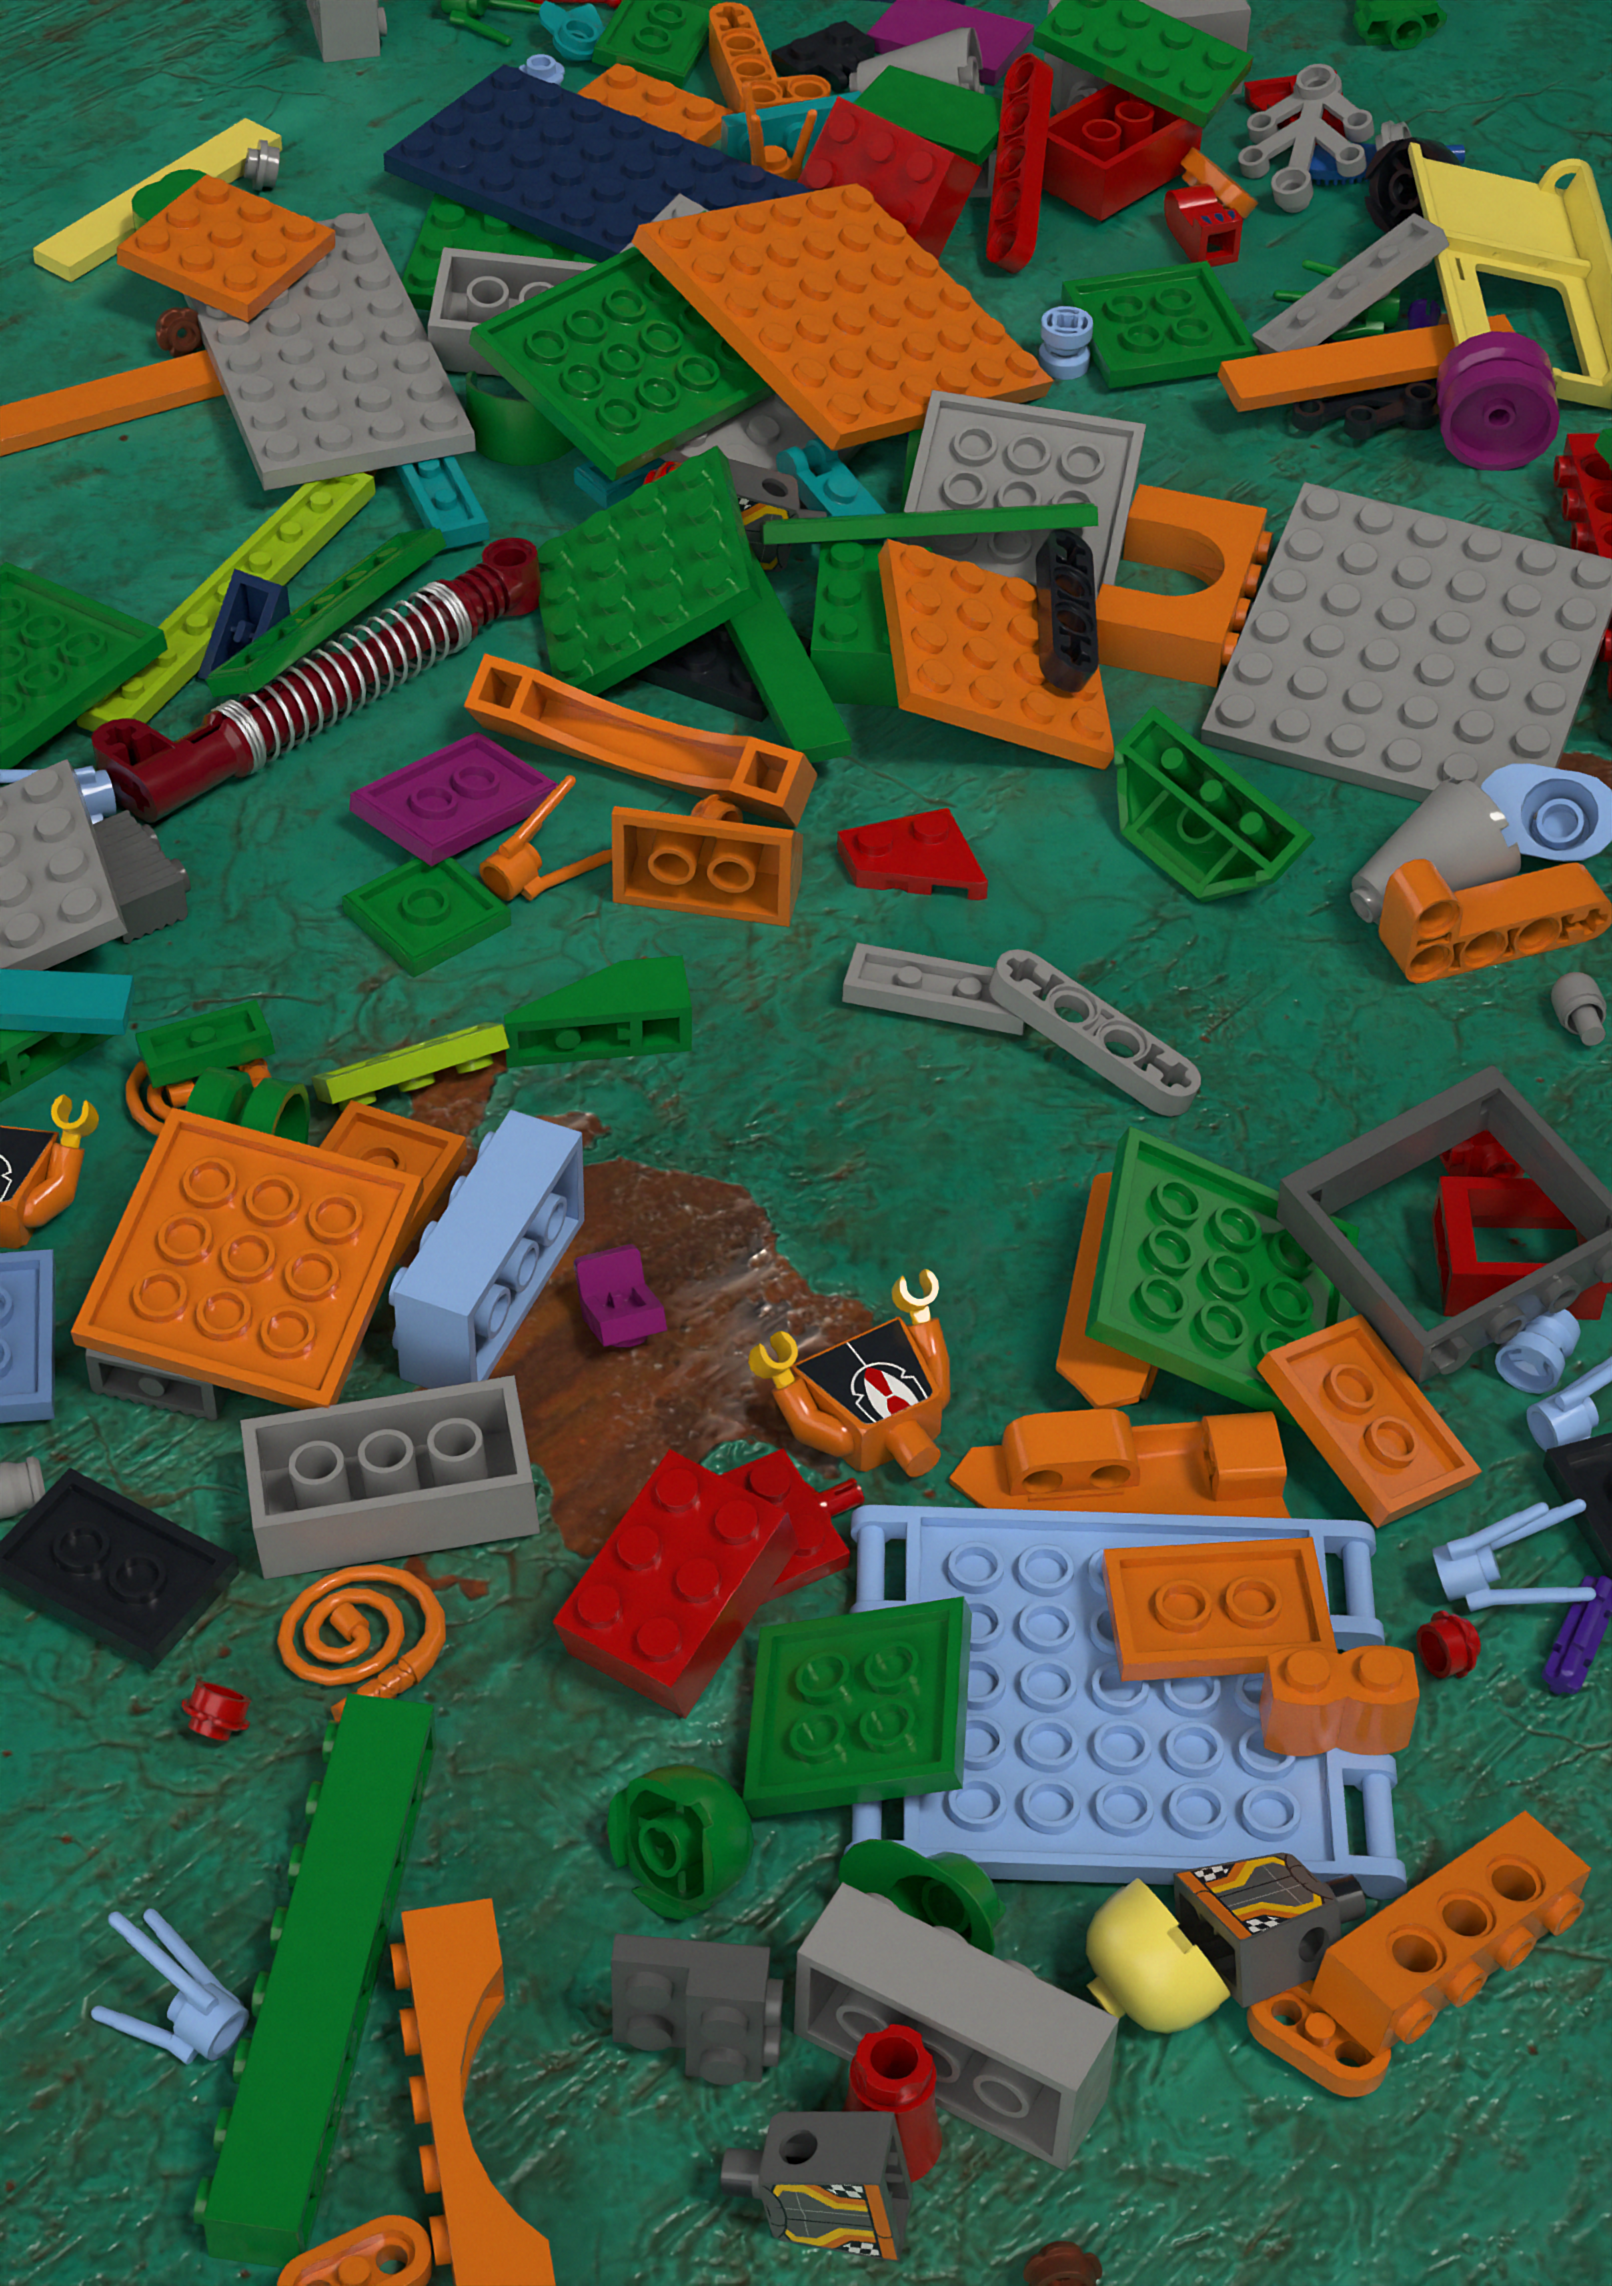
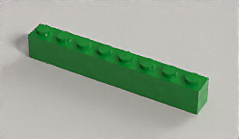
M348 1693L340 1721L330 1720L327 1725L322 1751L323 1763L328 1764L324 1781H312L307 1797L305 1820L307 1825H311L306 1843L296 1842L290 1857L288 1885L289 1887H294L289 1906L279 1905L272 1922L270 1949L271 1951H276L271 1971L260 1970L254 1986L252 2015L258 2017L252 2038L241 2037L236 2050L233 2067L234 2084H239L234 2106L223 2105L221 2107L216 2122L214 2152L220 2154L214 2176L203 2175L196 2194L194 2222L195 2224L204 2225L209 2257L284 2268L292 2259L308 2251L437 1748L434 1705Z

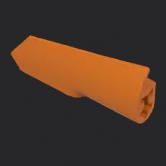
M1113 1172L1099 1173L1093 1178L1056 1362V1371L1075 1386L1095 1409H1113L1139 1402V1399L1146 1400L1160 1369L1085 1336Z
M1090 1409L1026 1415L1013 1420L1006 1426L1002 1445L972 1447L949 1477V1484L979 1508L1291 1518L1282 1497L1287 1477V1468L1277 1422L1272 1411L1203 1416L1202 1420L1198 1422L1131 1426L1129 1416L1116 1409Z

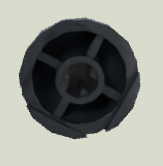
M1411 137L1390 141L1375 153L1366 170L1365 180L1370 179V196H1365V203L1375 225L1386 234L1414 213L1424 218L1408 154L1410 142L1420 144L1422 157L1462 167L1457 156L1443 143L1422 137Z

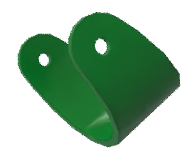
M468 371L466 375V416L475 433L477 452L491 461L511 466L540 465L559 459L576 447L528 400L495 396L481 391L477 388L476 371Z

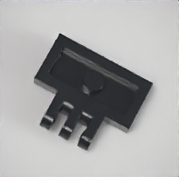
M844 20L833 23L829 27L804 38L795 39L792 43L771 51V62L775 71L783 77L797 75L820 76L829 82L831 90L838 93L848 88L850 74L857 73L858 63L874 57L875 40Z

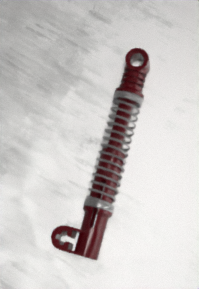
M512 537L490 543L483 550L482 562L475 567L458 575L453 580L439 579L419 588L417 592L409 595L407 602L404 600L397 601L393 610L390 608L383 609L380 618L370 617L366 626L356 625L352 635L343 633L340 635L338 643L334 641L327 642L324 651L320 649L313 650L310 660L305 657L299 658L296 668L289 666L282 671L281 676L277 675L267 685L265 684L261 687L264 689L260 692L257 690L253 694L242 693L238 698V702L227 700L226 703L216 706V708L204 716L200 727L174 742L144 722L136 719H115L102 724L94 731L91 737L97 770L104 769L108 773L114 790L115 801L148 823L158 821L231 776L239 779L254 774V772L262 769L266 762L275 761L279 754L288 753L294 745L304 744L308 737L317 736L322 728L332 727L336 720L346 719L350 712L361 710L365 703L374 702L378 695L389 693L392 687L403 685L406 679L416 677L420 670L430 669L434 662L443 661L447 654L456 653L468 646L478 635V630L482 626L489 624L492 620L502 615H523L535 610L540 605L539 596L542 589L536 546L528 540ZM413 598H415V606L412 605ZM400 606H407L409 615L403 617L398 613ZM386 614H393L395 623L389 625L384 621ZM372 622L380 623V632L375 633L370 629ZM359 630L366 631L367 639L363 642L356 637ZM346 638L352 639L353 648L349 650L342 645L343 640ZM337 647L339 654L332 651L328 652L329 648ZM431 648V657L426 656L423 652ZM436 650L442 652L440 656L435 657ZM416 656L418 657L417 665L411 663L409 660L413 659ZM422 658L428 660V663L421 665ZM302 663H308L300 668ZM404 665V672L401 673L396 668ZM408 666L414 668L415 670L411 673H408ZM390 673V681L383 679L382 676ZM394 674L400 676V680L394 681ZM376 681V689H372L368 685ZM380 682L387 685V687L380 690ZM366 690L373 693V695L366 698ZM359 701L358 705L352 706V704ZM345 710L343 714L337 715V713ZM331 718L329 722L323 723L327 719ZM317 726L314 731L309 732L310 729ZM303 735L301 739L295 740V738ZM289 743L286 748L280 749V747H282V746H284L285 744ZM274 752L272 756L266 757L268 754Z

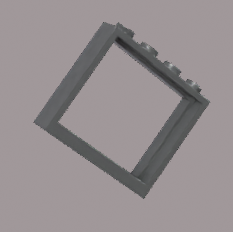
M1494 1064L1280 1179L1277 1219L1355 1311L1363 1315L1390 1352L1417 1384L1422 1383L1439 1372L1445 1375L1456 1371L1468 1361L1473 1353L1494 1341L1497 1344L1505 1343L1514 1338L1527 1322L1547 1311L1558 1313L1575 1301L1580 1292L1600 1281L1604 1283L1612 1282V1194ZM1487 1129L1588 1242L1427 1332L1328 1215Z

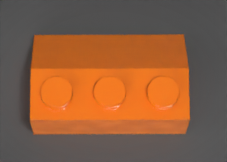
M619 806L613 807L611 814L613 903L778 926H790L802 880L803 834L794 830Z

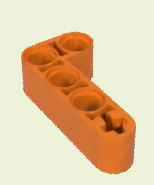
M724 2L710 9L709 59L728 109L733 110L734 114L745 112L742 84L745 81L750 82L752 85L756 110L830 96V84L820 76L797 75L777 77L753 14L747 6L735 2Z
M1414 859L1404 863L1389 877L1385 889L1378 931L1380 939L1410 982L1420 984L1597 938L1612 924V903L1585 866L1577 862L1452 892L1431 861Z

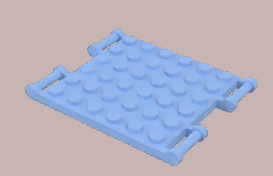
M864 1505L852 1512L851 1537L857 1543L856 1603L851 1606L849 1614L964 1596L972 1613L963 1789L904 1797L903 1841H890L912 1849L925 1858L941 1852L964 1854L977 1862L991 1879L1131 1883L1136 1878H1139L1144 1884L1174 1885L1173 1873L1282 1852L1292 1854L1320 1882L1351 1874L1358 1880L1363 1892L1371 1898L1380 1900L1393 1899L1405 1893L1407 1889L1405 1864L1397 1859L1391 1790L1395 1788L1398 1782L1396 1761L1392 1755H1360L1336 1747L1325 1753L1312 1756H1288L1265 1749L1259 1713L1264 1673L1121 1681L1101 1568L1103 1549L1313 1537L1328 1610L1329 1599L1325 1553H1335L1343 1560L1347 1615H1330L1337 1649L1348 1651L1361 1646L1385 1645L1383 1624L1375 1617L1370 1558L1376 1552L1374 1528L1370 1524L1356 1520ZM890 1539H906L905 1601L884 1600L885 1543ZM1343 1785H1355L1359 1791H1362L1367 1856L1349 1855ZM882 1800L852 1804V1842L846 1846L844 1855L856 1843L868 1839L881 1840Z

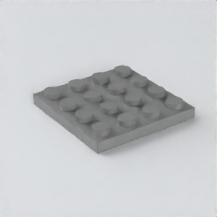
M932 390L904 512L1089 502L1098 506V526L898 537L897 542L921 547H932V553L959 562L968 561L981 569L1006 577H1018L1031 585L1037 586V552L1052 531L1063 529L1078 535L1092 550L1095 599H1097L1102 583L1115 586L1128 513L1132 503L1145 438L1146 424Z
M68 759L48 768L38 770L23 779L0 788V969L43 971L128 933L77 774Z

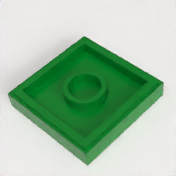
M416 857L342 896L343 912L413 978L511 926V910L452 857L433 866Z

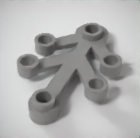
M1313 64L1302 69L1297 75L1293 94L1266 111L1254 113L1247 120L1249 138L1257 145L1244 148L1238 155L1241 174L1244 177L1255 179L1264 176L1270 169L1269 159L1294 144L1289 166L1279 170L1271 180L1274 201L1286 212L1295 213L1304 210L1313 197V186L1309 169L1316 143L1335 158L1337 171L1344 177L1357 176L1367 166L1364 148L1359 144L1350 143L1349 141L1355 143L1364 142L1373 136L1374 124L1372 114L1367 110L1358 109L1341 95L1343 90L1341 79L1334 69L1326 64ZM1324 108L1343 122L1346 139L1322 120ZM1302 110L1299 119L1278 131L1277 124Z

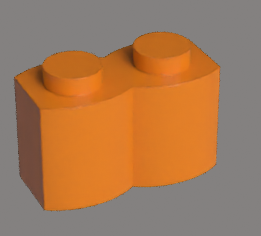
M1385 1645L1361 1646L1345 1651L1342 1654L1313 1646L1288 1647L1272 1652L1267 1656L1259 1701L1264 1748L1282 1755L1312 1756L1325 1753L1336 1747L1360 1755H1384L1408 1747L1420 1698L1413 1653L1401 1648Z

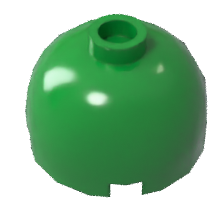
M678 1763L662 1766L629 1781L627 1788L616 1792L610 1801L607 1831L614 1861L618 1869L629 1864L634 1876L645 1885L632 1889V1892L641 1903L660 1916L684 1920L720 1903L736 1889L751 1864L754 1837L748 1811L741 1797L726 1779L709 1768Z

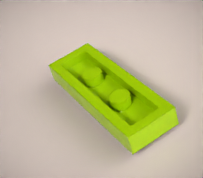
M483 1022L324 1072L311 1078L318 1101L330 1104L338 1103L340 1111H344L351 1100L365 1105L375 1102L377 1099L374 1091L397 1084L399 1092L430 1085L435 1082L433 1072L454 1065L456 1066L457 1073H466L487 1067L494 1063L491 1054L508 1049L509 1044L503 1024Z

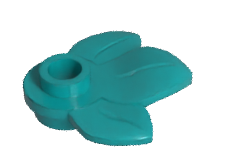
M544 1L538 13L541 24L553 35V45L564 58L573 62L592 59L594 47L607 27L603 26L593 4H586L566 12L559 6L549 1Z

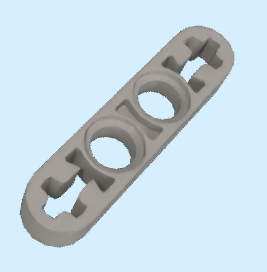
M1020 949L1009 950L999 957L989 981V990L992 997L1001 1006L1149 1109L1166 1116L1182 1115L1189 1110L1201 1085V1075L1191 1061L1041 957ZM1046 994L1045 1001H1042L1043 995ZM1059 1007L1071 1008L1077 1011L1084 1021L1079 1023L1068 1022L1062 1019L1055 1009ZM1105 1043H1121L1127 1046L1134 1056L1129 1058L1118 1057L1106 1048ZM1144 1063L1148 1065L1145 1071L1141 1070ZM1169 1082L1173 1084L1171 1087H1168L1166 1085Z

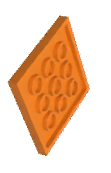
M887 539L878 554L899 709L1105 771L1114 758V743L1099 665L1089 682L1080 692L1071 693L1063 691L1045 678L1039 665L1037 586L1031 585L1018 577H1006L981 569L968 561L959 562L931 553L918 545L909 546Z
M172 1107L72 1327L71 1335L74 1345L301 1410L318 1407L329 1408L330 1405H336L423 1194V1178L408 1172Z

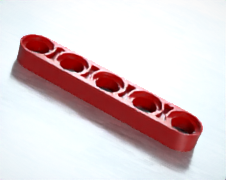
M1025 53L1019 56L1010 66L1004 81L986 246V257L988 260L1011 274L1019 272L1028 264L1036 247L1053 86L1052 67L1032 53Z

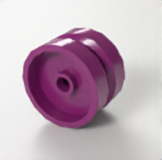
M1487 332L1470 337L1453 348L1440 365L1436 391L1440 407L1441 433L1446 448L1461 463L1479 470L1506 471L1524 466L1542 455L1555 439L1560 414L1555 394L1554 372L1548 354L1535 340L1515 332Z

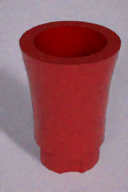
M890 2024L889 2027L881 2032L866 2033L858 2044L856 2054L850 2065L849 2087L841 2112H894L910 2180L913 2183L925 2176L933 2168L942 2148V2131L936 2113L935 2101L936 2068L933 2056L924 2048L922 2035L908 2026Z

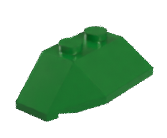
M1154 705L1114 748L1115 766L1117 767L1120 833L1201 903L1274 884L1316 839L1306 828Z

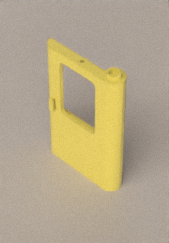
M1410 142L1408 154L1424 219L1442 228L1450 245L1436 255L1434 261L1455 347L1470 337L1491 332L1476 271L1553 287L1562 296L1583 374L1578 375L1561 371L1558 368H1552L1556 386V397L1612 409V239L1590 165L1581 159L1559 161L1546 171L1539 184L1426 159L1422 157L1420 144ZM1576 173L1567 189H1559L1555 186L1556 181L1563 175Z

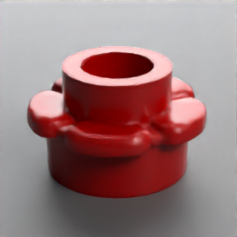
M1440 1610L1432 1615L1431 1622L1421 1625L1417 1631L1416 1642L1419 1655L1426 1668L1434 1676L1446 1678L1456 1674L1458 1678H1463L1468 1675V1672L1474 1670L1477 1657L1481 1651L1479 1635L1470 1621L1460 1618L1456 1614L1450 1615L1447 1611Z
M197 1681L191 1698L182 1700L181 1706L191 1716L188 1727L202 1735L227 1741L230 1739L232 1731L247 1730L250 1726V1722L245 1716L251 1700L233 1689L211 1682Z

